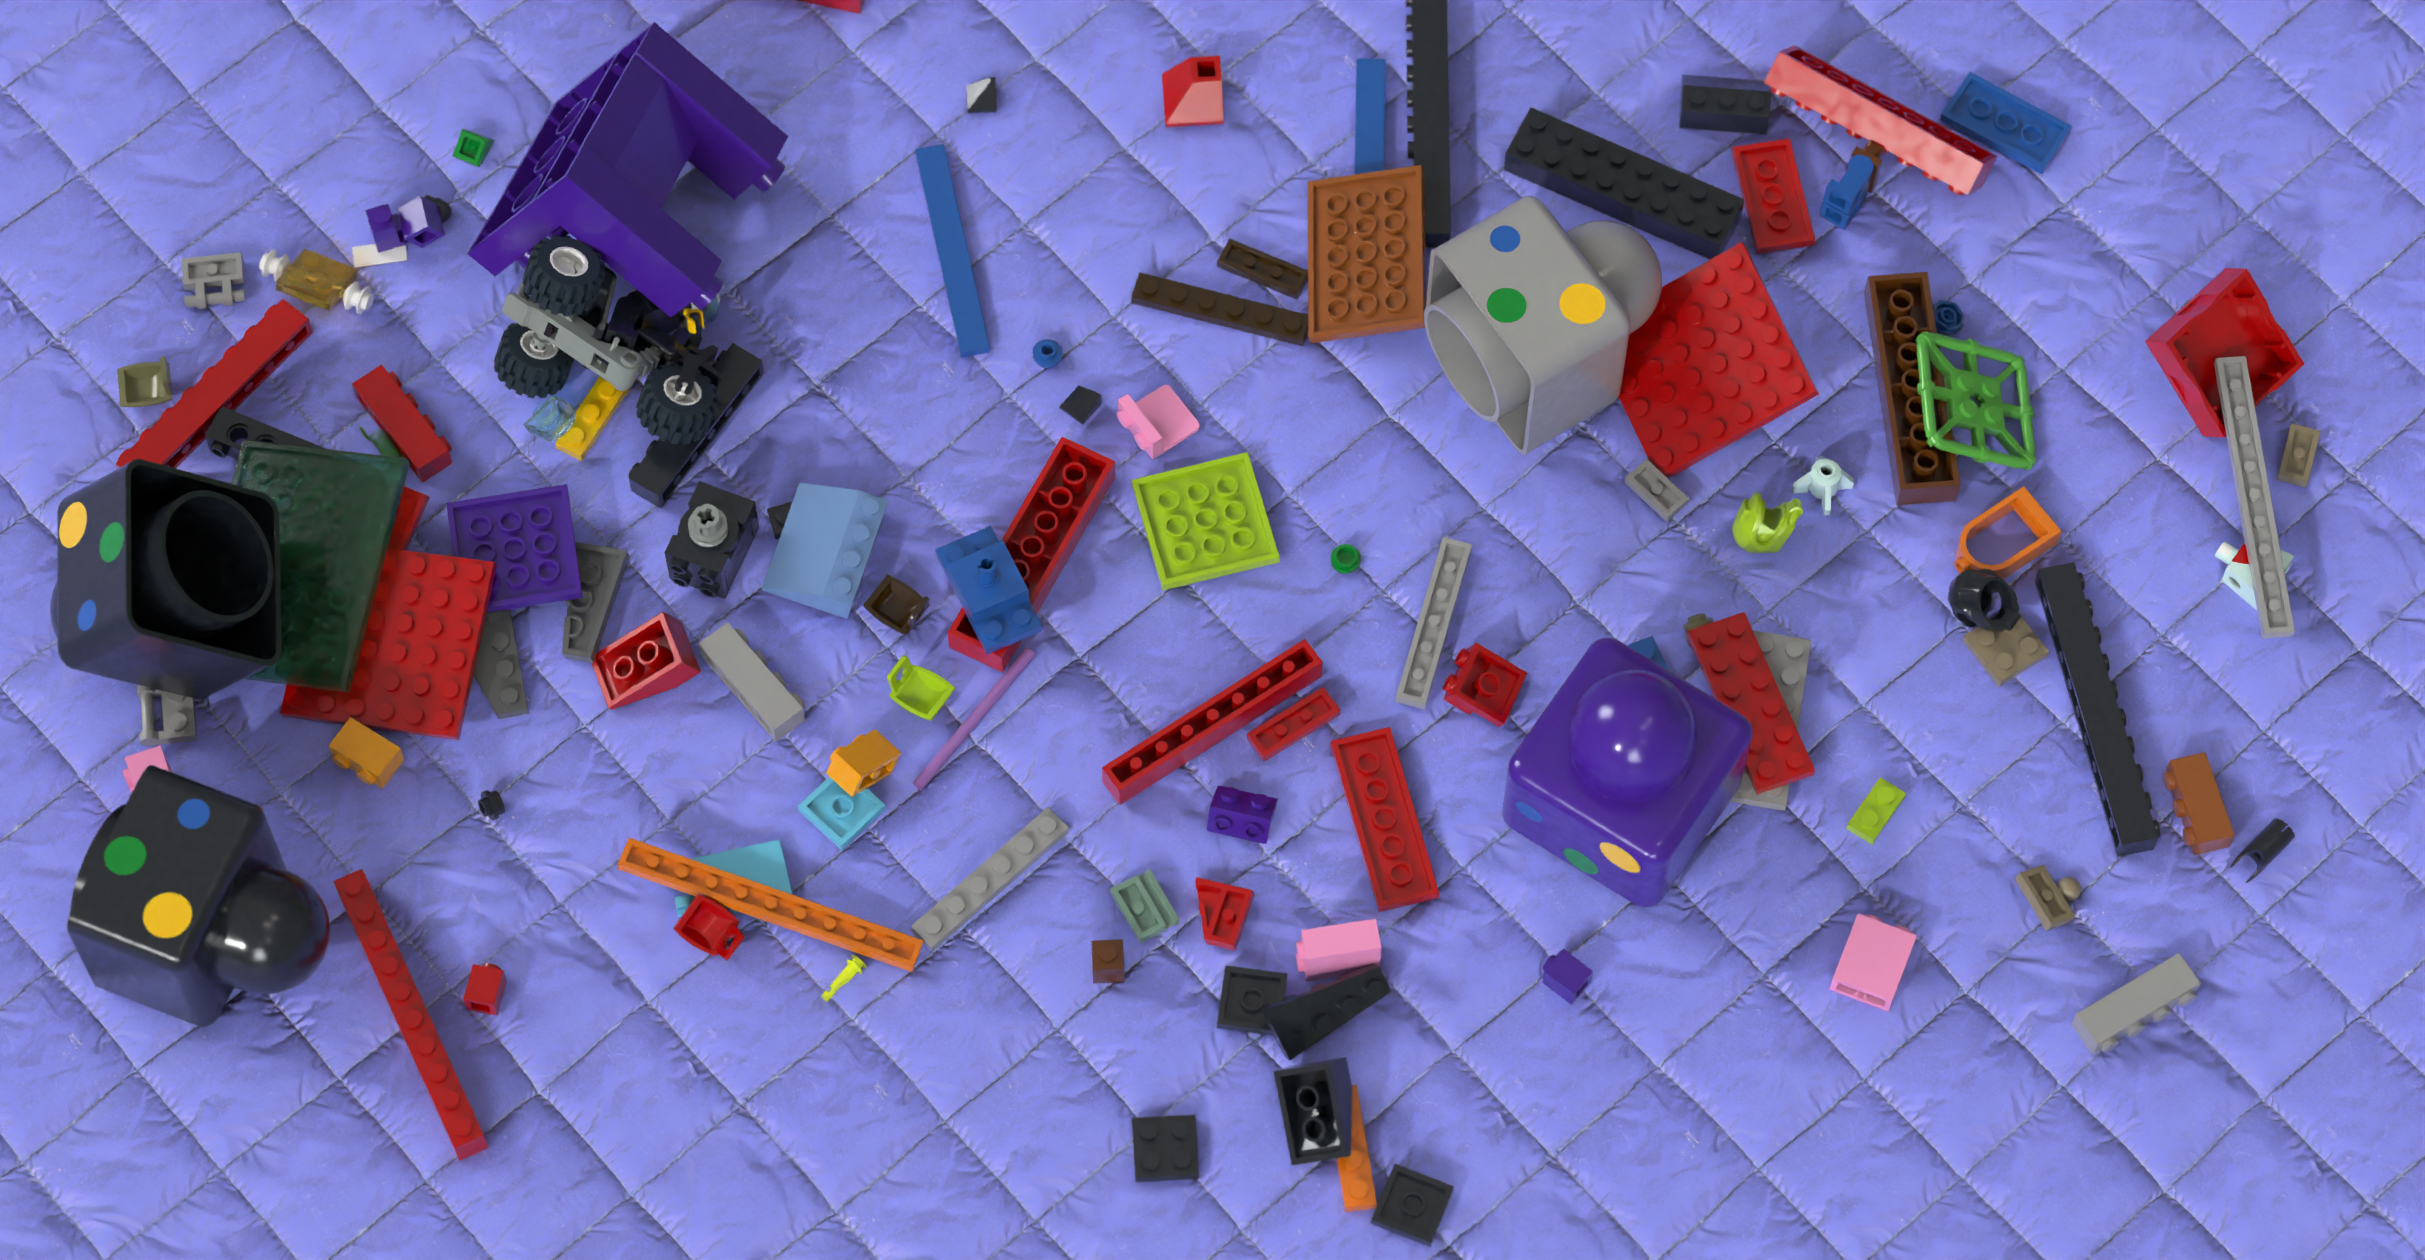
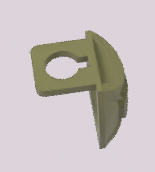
M165 356L160 357V362L138 363L117 369L120 407H146L172 400L170 365Z

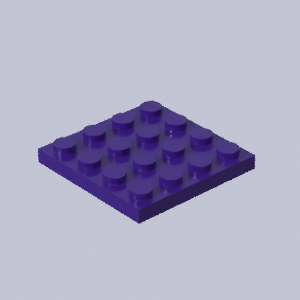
M567 484L446 503L453 557L492 561L497 565L487 613L583 598Z

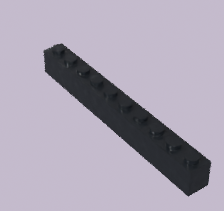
M1405 0V6L1411 7V15H1406V32H1411V40H1406V57H1412V65H1407L1406 82L1412 83V90H1407V108H1412V116H1407V133H1413V141H1408L1407 159H1413V166L1422 165L1424 169L1425 247L1436 248L1450 240L1447 0Z
M2074 562L2041 568L2038 570L2035 579L2036 588L2117 857L2153 850L2158 838H2160V827L2157 820L2152 819L2150 813L2152 809L2149 793L2143 790L2141 783L2143 782L2142 768L2140 764L2135 763L2133 757L2135 753L2132 737L2127 736L2125 731V712L2122 708H2118L2116 701L2118 698L2117 686L2115 681H2110L2108 675L2110 670L2109 660L2106 653L2102 654L2099 645L2101 644V634L2098 626L2094 627L2091 619L2093 608L2091 601L2085 599L2084 596L2085 582L2081 572H2077Z

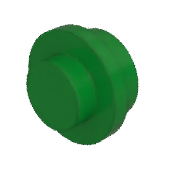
M1342 544L1332 551L1330 562L1337 572L1349 574L1358 569L1361 556L1359 551L1352 545Z

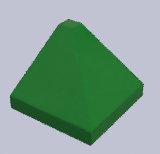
M462 129L452 156L480 167L495 140Z

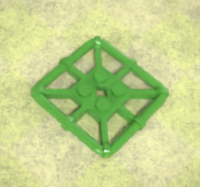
M1926 331L1918 335L1916 343L1920 383L1917 384V391L1921 395L1924 431L1928 445L1942 451L1974 458V461L1979 463L1988 461L2017 469L2030 470L2036 464L2032 422L2035 412L2030 403L2028 375L2024 364L2025 359L2021 355L2018 357L2008 351L1980 345L1977 340L1973 339L1965 341ZM1937 346L1963 352L1964 370L1954 368ZM1977 356L2004 362L2009 365L1995 378L1978 374ZM1930 361L1944 376L1945 388L1935 386V383L1932 382ZM2014 371L2019 406L2002 402L2000 384ZM1971 398H1974L1976 400V402L1978 403V407L1973 400H1971ZM1933 399L1947 403L1948 421L1938 430L1936 429ZM2004 416L2020 420L2023 448L2005 428ZM1954 426L1971 431L1972 445L1948 440L1943 437ZM1984 434L1994 436L2009 454L1990 450L1985 445Z

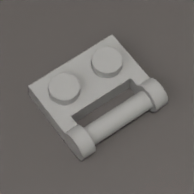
M137 685V696L141 701V745L154 746L197 740L194 698ZM162 697L164 731H155L153 698Z

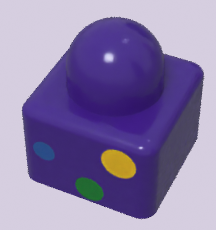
M1601 638L1590 645L1512 755L1508 764L1502 808L1503 819L1514 831L1633 904L1641 907L1654 906L1667 894L1739 789L1752 740V726L1742 714L1614 638Z

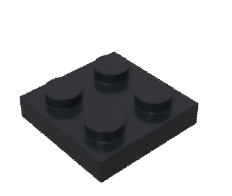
M1225 965L1217 1028L1274 1036L1259 1007L1266 1004L1274 1005L1284 1001L1288 973Z
M1195 1115L1132 1118L1135 1182L1199 1179Z
M1394 1164L1372 1216L1371 1224L1431 1247L1454 1191V1186Z

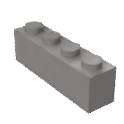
M727 622L698 643L701 657L773 740L777 742L805 721L803 711L805 705L796 693L791 695L785 688L786 683L778 672L772 673L766 667L767 661L758 650L752 651L747 645L749 642L744 633L739 628L734 630Z
M2180 953L2076 1013L2071 1025L2092 1055L2101 1050L2106 1053L2114 1049L2120 1043L2119 1040L2126 1035H2129L2131 1038L2142 1032L2146 1027V1023L2153 1019L2155 1022H2159L2171 1013L2170 1009L2179 1004L2181 1007L2190 1004L2196 999V993L2201 982Z

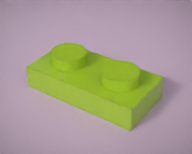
M1880 777L1847 824L1846 829L1873 845L1905 799L1906 793Z

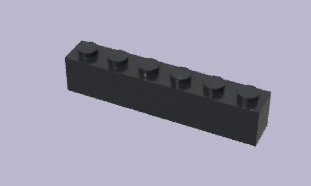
M734 343L731 344L727 351H721L716 359L718 363L714 369L720 372L723 377L716 392L719 395L718 406L707 433L701 436L700 440L696 442L691 440L690 444L684 445L682 442L671 444L669 440H665V442L659 439L658 441L653 440L647 448L644 459L641 463L637 462L629 472L628 477L631 491L660 509L764 374L762 360Z

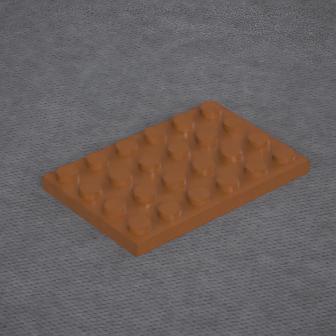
M1422 165L1308 181V338L1310 342L1319 343L1425 328V178Z

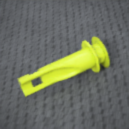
M851 955L852 961L846 960L848 965L829 986L831 990L829 992L824 991L821 995L826 1002L857 973L862 974V967L867 968L865 963L857 956Z

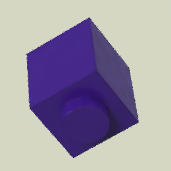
M420 196L409 200L407 204L397 209L405 240L423 248L445 236L437 204Z
M1563 949L1557 957L1552 954L1542 967V970H1544L1542 983L1572 1005L1591 983L1593 971Z

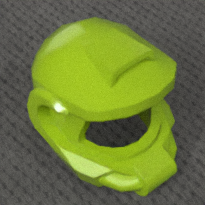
M1755 492L1750 499L1743 500L1732 525L1734 540L1749 553L1778 552L1793 532L1796 521L1803 514L1801 500L1795 498L1790 502H1784L1770 509L1766 507V502L1762 499L1761 493Z

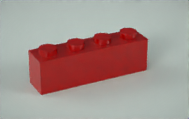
M381 364L352 383L355 396L423 483L452 464L449 453L452 451V448L443 435L438 437L433 431L435 426L427 414L422 416L418 412L417 408L419 406L414 397L409 392L404 394L400 388L402 384L393 371L388 373Z

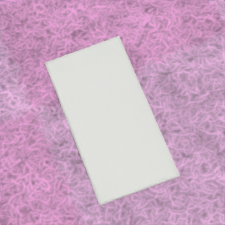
M376 244L352 247L354 268L407 260L406 245L378 253Z

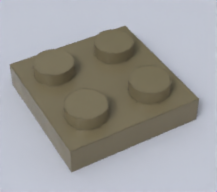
M2022 616L2011 631L2004 630L2000 632L1993 629L1988 631L1977 627L1964 635L1962 640L1998 687L2042 661L2049 654V650Z

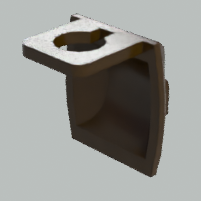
M887 574L863 606L886 626L903 635H907L930 606L928 604L930 598L927 596L923 598L910 586Z

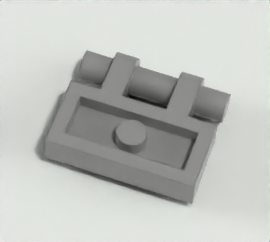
M241 252L182 259L184 289H195L196 295L184 296L186 308L197 307L198 309H206L208 305L215 304L233 306L234 302L246 301L244 289L233 291V285L244 284L243 257ZM222 286L223 292L206 294V288Z

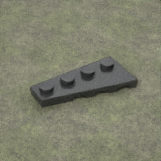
M576 542L583 598L566 600L568 606L567 617H565L562 653L567 659L594 663L630 555L627 550Z

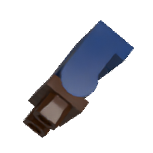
M1868 141L1864 149L1856 146L1848 162L1846 173L1840 182L1831 179L1826 186L1820 217L1844 230L1866 199L1867 192L1872 193L1876 187L1882 164L1880 158L1884 152L1883 147L1872 141Z

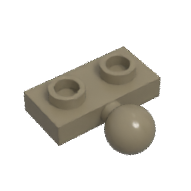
M2044 865L2021 872L2015 878V881L2046 931L2070 923L2075 918L2067 902L2074 901L2080 896L2081 885L2078 880L2073 877H2064L2056 885Z

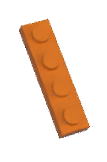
M1357 1084L1352 1085L1351 1156L1336 1158L1345 1212L1377 1207Z

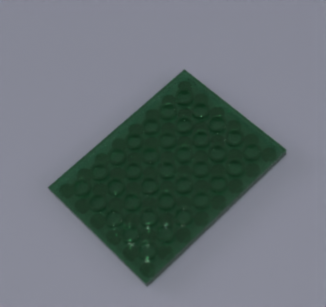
M243 440L231 484L267 494L275 502L279 511L282 647L281 656L275 664L245 679L341 692L350 691L410 465L406 458Z

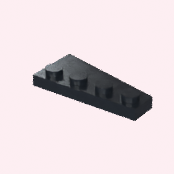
M1373 963L1339 976L1337 981L1326 985L1321 983L1313 986L1311 991L1300 995L1293 994L1283 998L1284 1001L1274 1005L1266 1004L1259 1008L1284 1057L1292 1060L1388 995L1391 990L1380 967Z

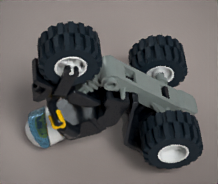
M552 235L551 239L545 237L541 239L540 243H536L531 252L523 281L520 283L517 294L509 293L503 304V312L514 320L516 324L511 323L507 330L504 331L494 358V370L498 373L497 377L500 382H505V387L509 390H516V394H526L528 398L539 396L541 399L547 398L548 394L553 396L557 394L558 390H562L574 359L583 364L582 367L592 370L610 382L619 391L628 390L633 386L635 379L639 375L644 378L647 374L648 376L636 408H638L636 412L637 418L641 419L640 424L643 427H647L649 429L648 433L652 436L657 435L659 440L664 442L669 440L671 444L682 442L684 445L690 444L691 440L694 442L700 440L701 436L707 433L718 406L719 395L716 392L723 377L720 372L714 369L718 363L715 357L719 348L711 345L702 350L698 349L702 341L701 326L704 328L705 324L713 322L718 315L720 304L719 292L705 308L700 310L690 303L670 317L640 291L635 290L629 293L628 296L618 299L608 324L607 318L617 277L612 270L605 266L603 261H600L602 256L599 252H594L593 247L582 243L580 240L572 239L568 235H564V237ZM678 327H688L690 338L683 346L676 337L668 333L676 330Z

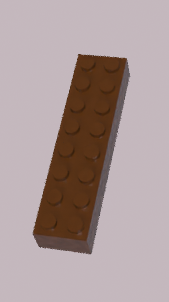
M1927 272L1868 276L1864 296L1896 506L1956 501L1961 486L1956 454L1942 451L1934 446L1930 447L1926 442L1927 437L1924 431L1921 395L1917 391V384L1920 381L1916 338L1924 331L1937 333ZM1930 361L1932 382L1935 383V386L1945 388L1944 376ZM1933 399L1936 429L1938 430L1948 421L1947 403ZM1952 429L1943 438L1954 441Z

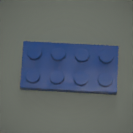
M1972 72L1968 73L1940 117V120L2041 175H2043L2072 128L2066 122Z

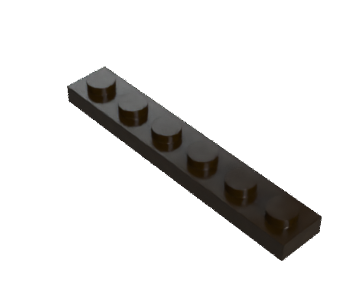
M1139 272L1131 296V303L1299 346H1303L1308 331L1307 314Z

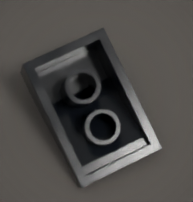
M1346 1057L1293 1065L1274 1071L1291 1164L1297 1165L1351 1156L1352 1084Z

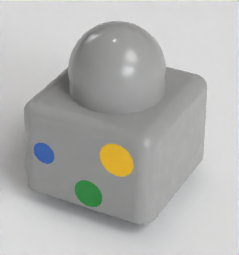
M1525 196L1431 250L1427 301L1424 311L1425 329L1442 370L1464 402L1481 418L1489 422L1495 421L1515 449L1522 455H1526L1618 399L1621 392L1629 335L1649 319L1658 304L1662 290L1661 267L1658 257L1649 242L1634 229L1612 221H1593L1578 225L1565 232L1542 201L1533 196Z

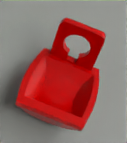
M697 894L673 927L691 945L714 956L719 953L725 960L732 956L745 936L737 927L740 922L733 914L719 903L701 894ZM734 937L732 944L727 948V941L729 938Z

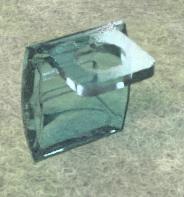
M550 395L532 412L533 416L523 425L535 437L546 441H555L571 428L576 419V412L563 399Z

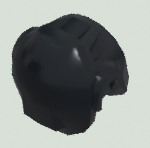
M1985 568L1980 571L1975 569L1966 570L1958 574L1949 586L1948 602L1954 616L1965 627L1971 628L1978 625L1980 628L1988 631L1992 629L2000 632L2004 630L2011 631L2021 617L2015 591L1990 569ZM1998 592L2001 597V608L1994 618L1989 619L1986 615L1991 606L1992 594Z

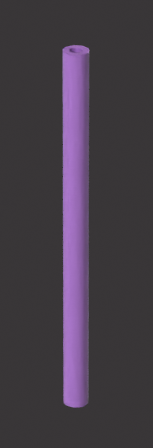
M1026 647L914 780L913 785L918 790L922 791L1035 657V653L1030 648Z

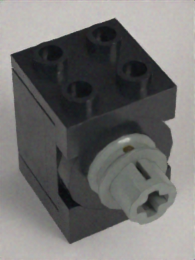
M699 481L688 503L689 510L680 520L678 533L672 536L664 552L669 578L679 586L688 587L689 585L697 588L708 597L714 598L718 596L725 599L759 530L756 504L753 500Z

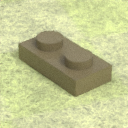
M2291 423L2277 480L2307 487L2320 430Z

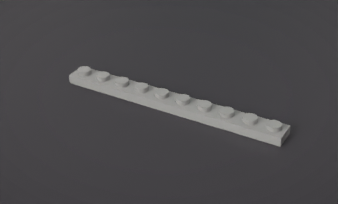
M2246 356L2216 358L2214 367L2262 639L2292 637L2295 629Z

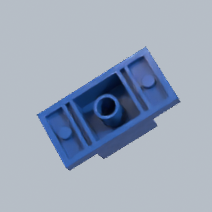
M991 526L935 549L936 556L986 655L1042 631V625L1029 601V590L1004 541L998 540Z

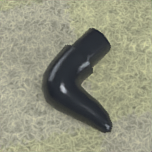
M430 195L424 197L438 205L442 223L451 217L452 208L446 201Z

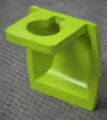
M905 655L900 658L887 676L892 691L889 697L905 710L929 721H932L955 691L953 685L936 673L913 664L911 666L909 658ZM903 668L902 678L896 680L898 672Z

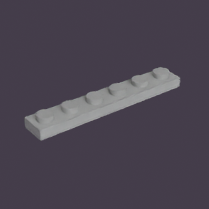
M1446 537L1442 538L1395 702L1421 709L1426 708L1472 550V544Z
M1047 807L911 926V931L919 939L923 940V943L933 952L1069 833V827Z

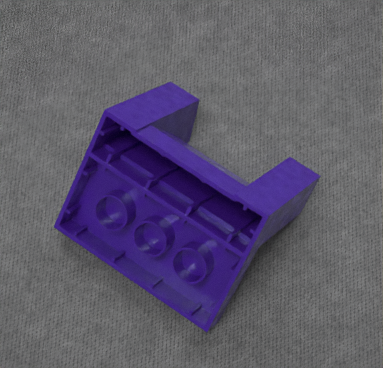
M654 22L555 102L467 254L493 276H496L514 261L525 269L536 243H540L541 239L547 236L551 239L552 235L564 237V235L570 233L577 240L593 247L594 252H599L602 256V261L668 316H674L690 303L701 310L716 297L722 288L723 282L715 276L722 260L661 210V207L687 161L733 200L752 184L761 192L767 191L779 179L785 169V165L777 157L788 136Z

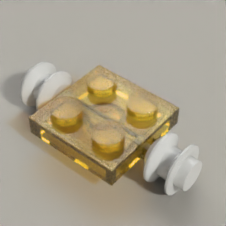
M275 249L265 253L261 258L259 268L262 270V276L266 278L270 274H274L277 291L328 311L340 297L343 298L344 308L349 310L352 306H355L357 314L368 311L372 306L374 295L371 294V287L367 286L363 290L359 289V282L355 281L358 271L356 268L304 249L292 264H290L289 255L284 254L279 258Z

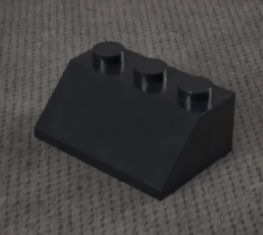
M1682 75L1679 128L1766 135L1770 119V86L1761 80Z

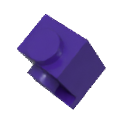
M388 204L365 210L378 253L407 245L398 214H391Z

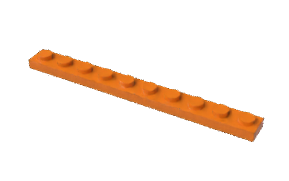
M628 838L618 862V870L695 897L697 894H701L724 907L909 972H913L924 941L632 838Z

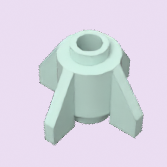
M1816 456V461L1811 471L1793 483L1792 491L1794 494L1806 493L1810 490L1811 494L1816 498L1822 499L1823 515L1826 516L1830 515L1831 497L1835 495L1837 490L1853 489L1854 481L1833 460L1823 456Z

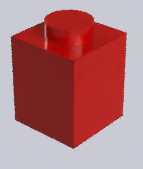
M484 963L482 966L473 964L463 998L467 1010L498 1016L507 983L504 970L490 963Z

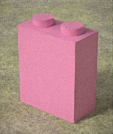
M1858 913L1829 990L1889 1012L1917 935L1911 933L1906 927L1900 925L1891 926L1883 923L1881 919L1874 915H1861Z
M1376 919L1301 930V941L1296 942L1297 953H1295L1298 972L1304 971L1305 982L1339 977L1373 963L1380 967L1382 947Z

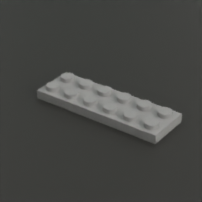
M1753 630L1798 730L1811 640ZM1745 769L1742 783L1730 802L1785 811L1790 784L1757 795Z

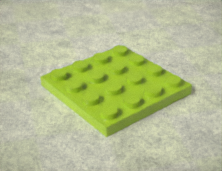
M1248 452L1131 480V486L1162 591L1280 562V556Z

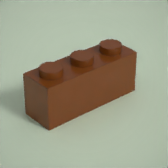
M2206 752L2170 760L2163 774V779L2167 790H2171L2174 796L2173 808L2176 817L2182 819L2184 825L2183 837L2186 845L2191 846L2194 855L2230 847L2235 834Z

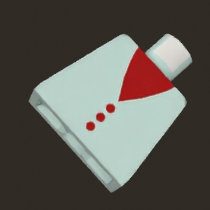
M2224 541L2215 554L2216 558L2228 564L2222 580L2257 610L2246 544L2244 542L2238 550ZM2280 550L2284 573L2286 574L2295 556Z

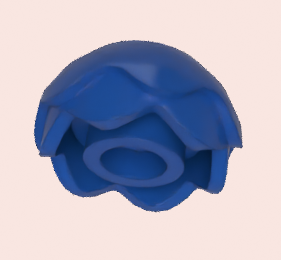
M1941 300L1937 304L1932 305L1936 331L1938 333L1953 335L1963 328L1964 314L1955 302Z

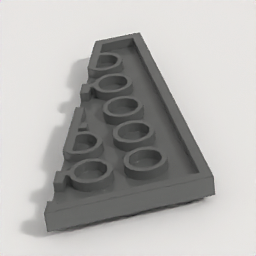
M511 609L486 614L474 670V677L498 719L529 714Z

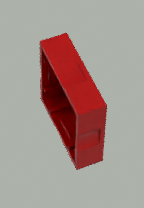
M2225 268L2145 341L2201 434L2207 437H2226L2214 367L2216 358L2246 356L2255 407L2264 397L2277 390L2304 365L2303 360L2286 332L2272 316L2266 299L2248 269Z

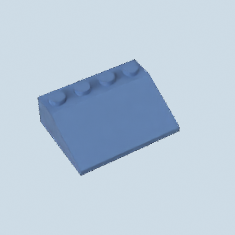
M799 483L761 590L848 619L889 500L861 490Z

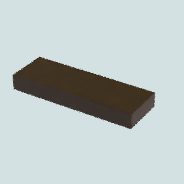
M1230 238L1217 260V267L1298 300L1308 280V270Z

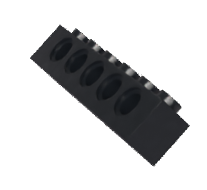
M221 406L205 434L209 449L216 456L225 458L226 455L232 457L241 466L252 469L254 466L263 470L264 474L272 479L278 480L283 478L290 481V484L299 490H302L319 450L384 477L383 472L223 406ZM246 438V441L243 443H235L238 439ZM267 449H273L270 454H262ZM293 460H300L296 465H288Z

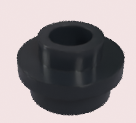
M496 790L481 792L478 806L484 817L488 816L492 821L498 819L499 815L505 812L501 796Z

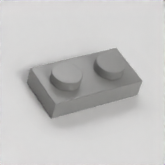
M1647 459L1625 477L1624 483L1666 522L1689 503V498Z

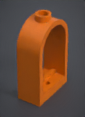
M2023 486L1970 521L1964 527L1956 550L1957 560L1954 561L1955 568L1959 573L1969 569L1980 571L1986 568L1994 571L2002 579H2005L2057 545L2061 530ZM2013 510L2038 538L2037 541L1997 565H1987L1978 562L1970 555L1966 546V542Z

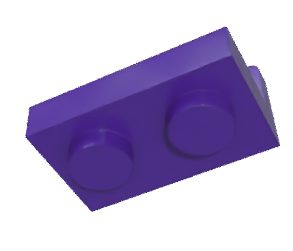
M1218 785L1210 805L1207 831L1266 844L1278 799L1264 794H1254L1237 790L1233 787Z

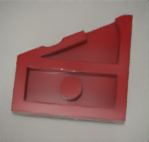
M1196 877L1195 885L1206 944L1236 951L1255 896L1253 890Z

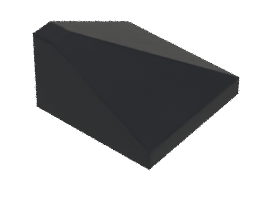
M995 77L967 85V113L996 112Z
M1078 385L1060 405V409L1083 425L1102 404V396L1098 392Z

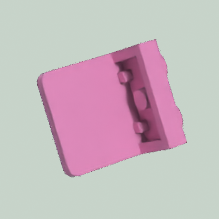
M1169 385L1159 387L1137 402H1134L1128 394L1118 399V420L1124 428L1130 430L1138 446L1145 450L1152 460L1199 430V422Z

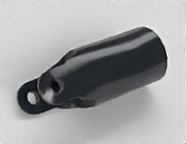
M2277 818L2273 819L2232 862L2231 868L2245 855L2255 860L2257 864L2256 871L2246 880V883L2256 878L2295 838V834L2290 826L2281 832L2288 825L2284 821Z

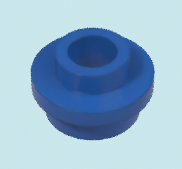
M1041 340L1033 348V359L1042 368H1053L1062 359V348L1054 340ZM1045 350L1052 351L1050 355H1045L1042 352Z

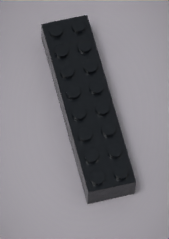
M1530 107L1505 153L1504 171L1709 260L1723 253L1742 217L1745 199Z

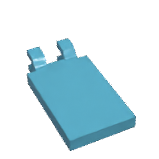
M780 839L692 858V860L792 894ZM682 895L675 897L678 918L684 914L695 896ZM724 907V908H726L731 914L738 912V911L732 910V909H730V908Z

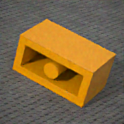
M351 717L328 745L333 757L332 761L344 770L352 769L364 783L370 786L374 783L382 789L404 761L400 747Z
M875 729L866 735L860 734L846 747H838L830 756L831 763L826 774L853 797L892 774L901 752Z

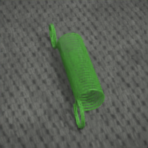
M360 427L365 438L372 441L395 471L394 475L397 480L404 486L405 483L399 475L401 473L396 472L399 466L394 461L398 459V462L401 463L400 465H406L407 463L408 467L409 463L383 430H376L382 433L378 442L375 439L373 440L372 437L370 439L365 430ZM380 442H384L387 444L386 446H388V449L391 450L390 452L393 453L391 456H387L389 453H385L387 450H383L385 447L382 448L381 446L383 444L380 445Z

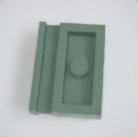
M1150 869L1139 876L1136 875L1110 888L1112 898L1139 944L1167 931V928L1173 925L1177 926L1180 924V919Z

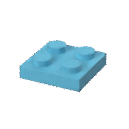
M830 777L798 805V811L841 851L886 810V805L868 788L851 797Z

